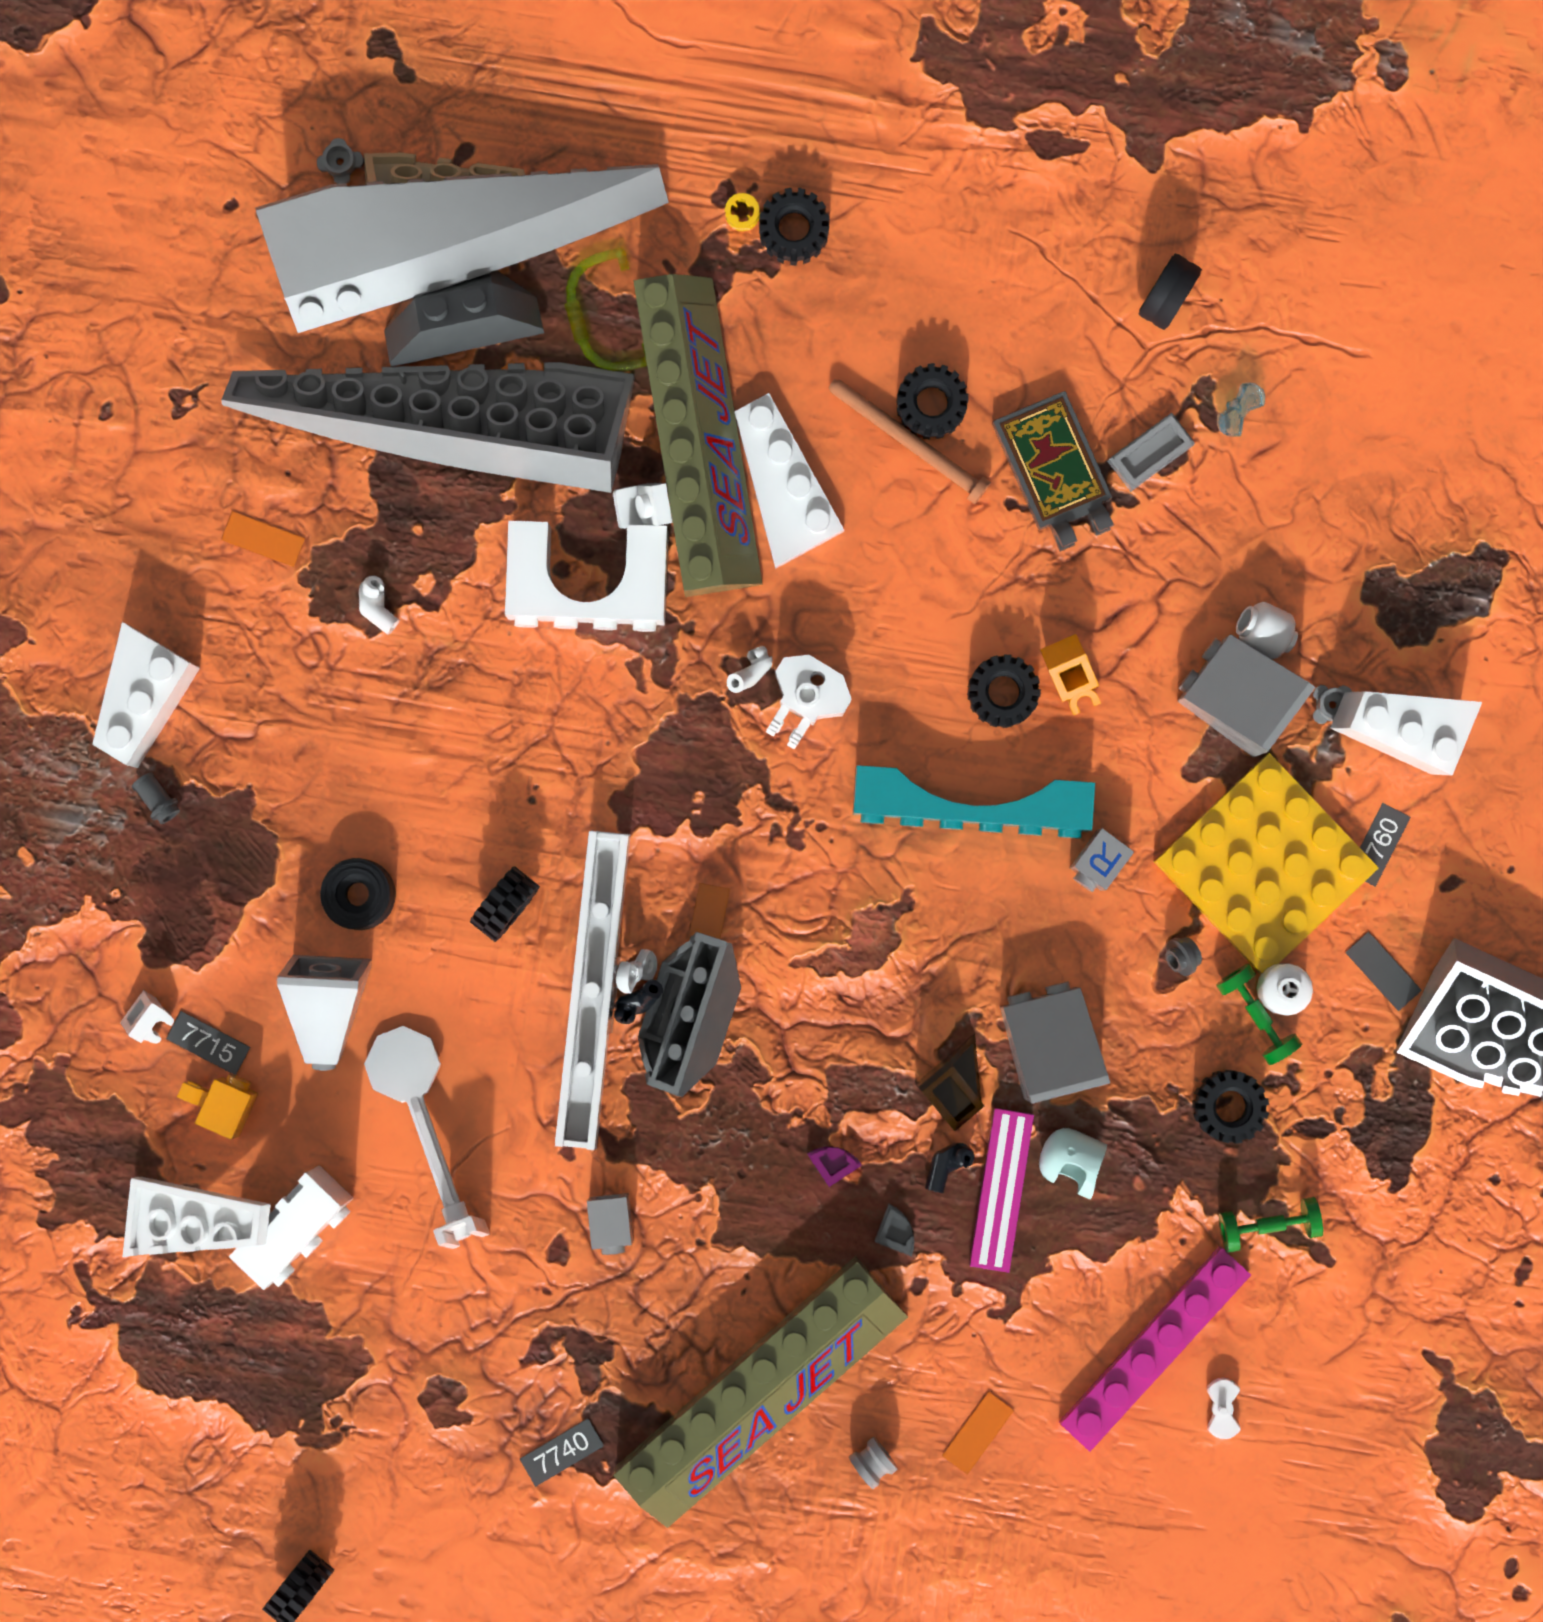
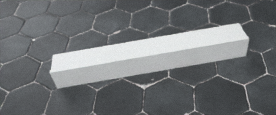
M591 830L588 835L555 1146L587 1148V1150L597 1149L609 1034L606 1035L614 957H618L631 838L629 834Z

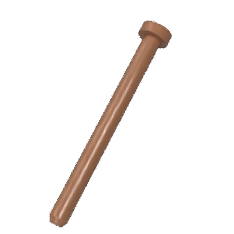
M834 379L830 384L829 390L833 395L970 493L967 499L973 504L980 500L990 486L991 482L985 477L977 480L841 380Z

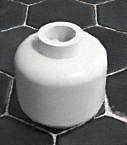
M1267 602L1248 606L1240 615L1236 625V633L1239 635V640L1270 659L1278 658L1284 652H1290L1298 638L1293 615Z
M1289 963L1274 964L1265 969L1257 983V995L1262 1005L1270 1012L1280 1015H1293L1304 1010L1310 1003L1313 994L1312 981L1307 972L1301 967Z

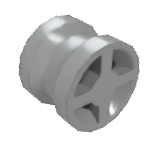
M875 1437L867 1441V1447L863 1451L854 1452L849 1456V1460L872 1489L880 1484V1478L885 1474H893L898 1470L894 1460Z

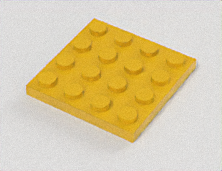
M1270 753L1266 754L1153 861L1260 975L1265 969L1274 964H1279L1379 869Z

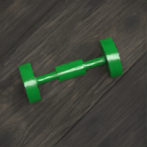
M1246 964L1220 980L1216 987L1222 995L1238 989L1247 1003L1245 1009L1259 1030L1264 1029L1274 1043L1262 1054L1268 1065H1273L1298 1050L1302 1046V1042L1296 1034H1291L1280 1040L1271 1026L1273 1020L1259 999L1254 1000L1244 985L1256 975L1250 964Z
M1316 1198L1301 1199L1302 1215L1288 1218H1285L1283 1214L1255 1219L1254 1224L1237 1226L1232 1211L1219 1213L1220 1232L1226 1252L1240 1251L1239 1234L1257 1231L1258 1235L1285 1231L1287 1229L1286 1226L1301 1223L1304 1224L1309 1238L1323 1236L1322 1216Z

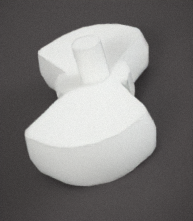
M641 949L635 961L620 962L616 974V984L620 991L632 993L637 982L653 979L657 970V958L653 951Z
M1217 1378L1208 1384L1206 1388L1213 1402V1414L1207 1425V1430L1219 1439H1230L1241 1430L1240 1424L1233 1416L1234 1408L1232 1404L1240 1392V1387L1229 1378Z

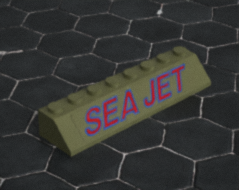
M669 274L633 280L685 597L763 585L713 279L710 277Z
M855 1256L619 1462L615 1467L613 1476L642 1509L667 1528L670 1527L907 1319V1314Z

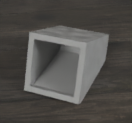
M1230 634L1222 641L1215 638L1202 655L1206 663L1198 673L1191 670L1180 684L1178 689L1183 694L1177 702L1250 756L1255 757L1270 750L1316 687Z
M1069 982L1045 987L1047 995L1035 998L1031 997L1030 992L1007 997L1009 1004L1000 1006L1023 1098L1031 1104L1110 1084L1081 988H1070Z

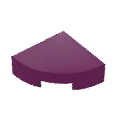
M825 1146L807 1152L829 1187L862 1166L861 1162L853 1154L842 1148Z

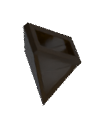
M975 1034L915 1083L954 1131L985 1107L981 1102Z

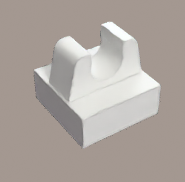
M143 990L120 1023L127 1035L142 1043L143 1040L157 1044L162 1038L156 1031L152 1030V1027L158 1021H163L172 1026L174 1019L156 997Z

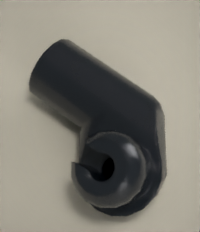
M648 980L641 989L619 997L614 1005L616 1009L614 1018L621 1024H631L634 1022L636 1015L649 1010L662 995V985L656 980Z
M953 1143L935 1152L932 1157L925 1189L944 1193L948 1174L961 1167L967 1168L972 1165L975 1158L973 1150L964 1143Z

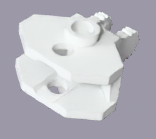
M809 654L784 657L775 671L783 695L780 701L781 707L766 732L771 736L778 733L790 711L802 719L798 727L793 730L788 738L789 742L787 745L795 749L810 724L814 725L817 719L843 716L852 700L844 676ZM814 675H820L824 679V683L816 686L811 682V678Z

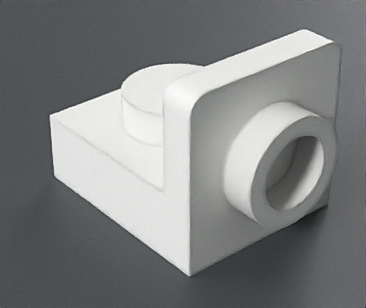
M646 483L613 491L619 528L625 529L627 525L659 526L673 523L666 483Z

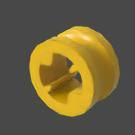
M738 193L730 197L725 205V216L728 224L737 231H747L755 227L760 217V208L757 200L747 193ZM746 203L747 209L754 210L752 216L747 215L748 221L740 222L738 215H731L733 208L738 210L737 204Z

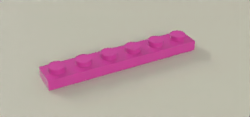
M1219 1246L1059 1421L1060 1425L1090 1452L1247 1281L1251 1274Z

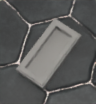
M1170 413L1109 458L1107 462L1129 491L1132 492L1193 447L1195 443L1176 417Z

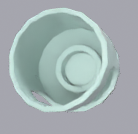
M1070 1128L1058 1129L1049 1136L1043 1146L1039 1159L1040 1171L1052 1183L1055 1182L1059 1174L1074 1179L1078 1184L1077 1194L1091 1199L1097 1175L1107 1150V1144Z

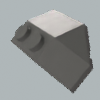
M496 270L402 301L385 328L384 333L391 367L543 334L544 329L537 297Z
M699 932L693 934L688 942L676 949L662 962L656 981L662 985L663 993L650 1009L646 1011L638 1035L642 1062L647 1072L645 1074L647 1085L679 1097H683L717 1064L741 990L732 943Z

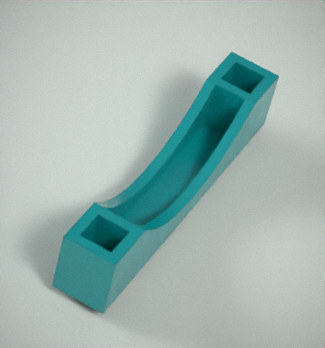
M857 765L852 815H861L860 822L870 824H884V817L900 818L901 826L923 827L924 820L940 821L939 828L963 830V823L979 824V831L993 833H1002L1003 826L1019 827L1018 834L1042 836V829L1058 830V837L1081 839L1082 832L1092 831L1095 783L1054 780L1038 792L1017 801L1000 805L973 806L951 802L932 795L911 782L897 768Z

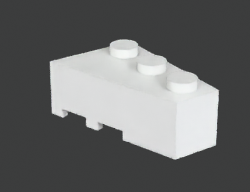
M122 622L92 745L123 764L138 768L200 668L134 627Z
M1367 691L1345 692L1330 728L1431 775H1453L1482 702Z
M320 1165L305 1172L298 1180L299 1184L275 1205L276 1208L269 1214L266 1244L236 1248L229 1256L263 1290L272 1283L278 1287L281 1286L296 1270L290 1264L300 1254L307 1258L323 1242L318 1235L328 1225L335 1229L351 1212L346 1206L353 1197Z

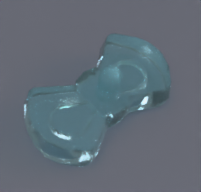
M1242 383L1237 397L1227 402L1226 407L1228 409L1217 415V426L1220 432L1229 437L1241 436L1245 416L1249 411L1264 406V390L1256 383Z

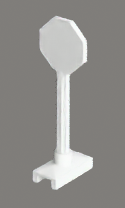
M405 1026L378 1035L364 1065L373 1090L401 1103L407 1102L444 1206L441 1211L446 1224L433 1230L438 1246L454 1249L460 1246L459 1240L468 1238L471 1234L479 1237L490 1235L485 1219L469 1216L464 1201L460 1202L424 1101V1095L429 1092L441 1066L432 1038Z

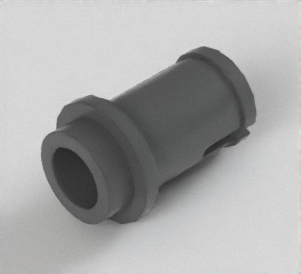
M149 772L136 780L132 785V789L137 792L152 812L150 815L153 821L158 820L160 824H164L180 812V809L177 807L179 802L176 798L171 799L154 777L153 772Z

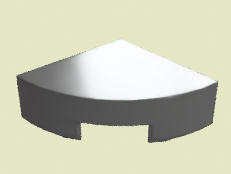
M888 1204L874 1241L912 1257L914 1251L912 1227L906 1216L898 1208Z

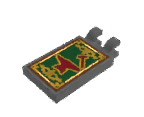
M1066 391L993 421L992 426L1038 531L1050 527L1060 552L1075 546V542L1078 541L1069 524L1074 520L1087 515L1095 536L1111 530L1110 527H1113L1114 524L1103 503L1110 501L1112 496Z

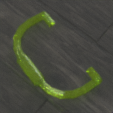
M622 247L596 253L582 260L570 274L566 286L567 303L564 305L574 341L579 343L585 357L597 367L617 372L631 371L647 366L644 343H642L645 357L626 362H612L601 358L595 353L588 342L590 337L580 302L576 300V286L580 276L588 268L601 262L617 258L621 271L630 269L626 252Z

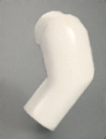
M377 576L365 578L359 586L360 613L389 635L396 628L400 620L384 608V582Z
M759 646L748 651L747 658L751 662V666L728 676L726 683L730 691L738 693L754 686L772 667L773 659L772 656L769 657L765 646Z

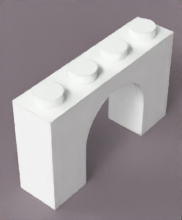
M508 521L505 616L508 620H515L514 626L525 628L538 627V621L554 622V628L577 629L578 622L593 623V629L617 630V624H633L634 631H656V625H665L669 533L667 526L627 525L626 568L622 581L610 595L593 602H579L561 594L552 582L550 575L551 526L549 523Z

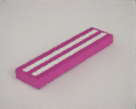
M1000 1108L993 1109L969 1261L970 1267L1010 1272L1034 1114Z

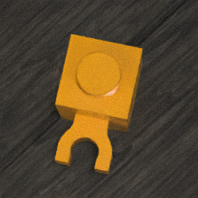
M1076 634L1040 649L1062 702L1067 700L1073 715L1080 713L1077 701L1082 696L1090 697L1094 706L1101 704L1094 689L1099 684Z
M229 1074L227 1079L224 1077L214 1079L210 1090L192 1081H188V1083L183 1082L177 1098L202 1107L195 1124L228 1139H234L240 1136L258 1096V1092L249 1089L251 1085L249 1081Z

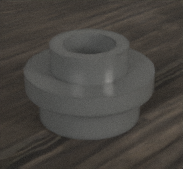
M1188 937L1182 939L1174 938L1168 941L1165 957L1169 967L1183 976L1193 974L1197 966L1202 962L1201 952L1195 942Z

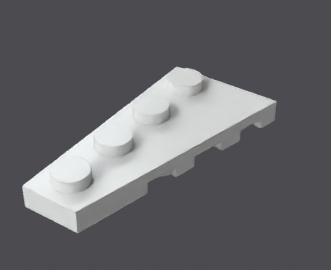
M768 393L736 410L735 417L776 569L843 533L844 528L770 394Z
M145 1177L131 1178L122 1257L265 1245L267 1242L271 1204Z

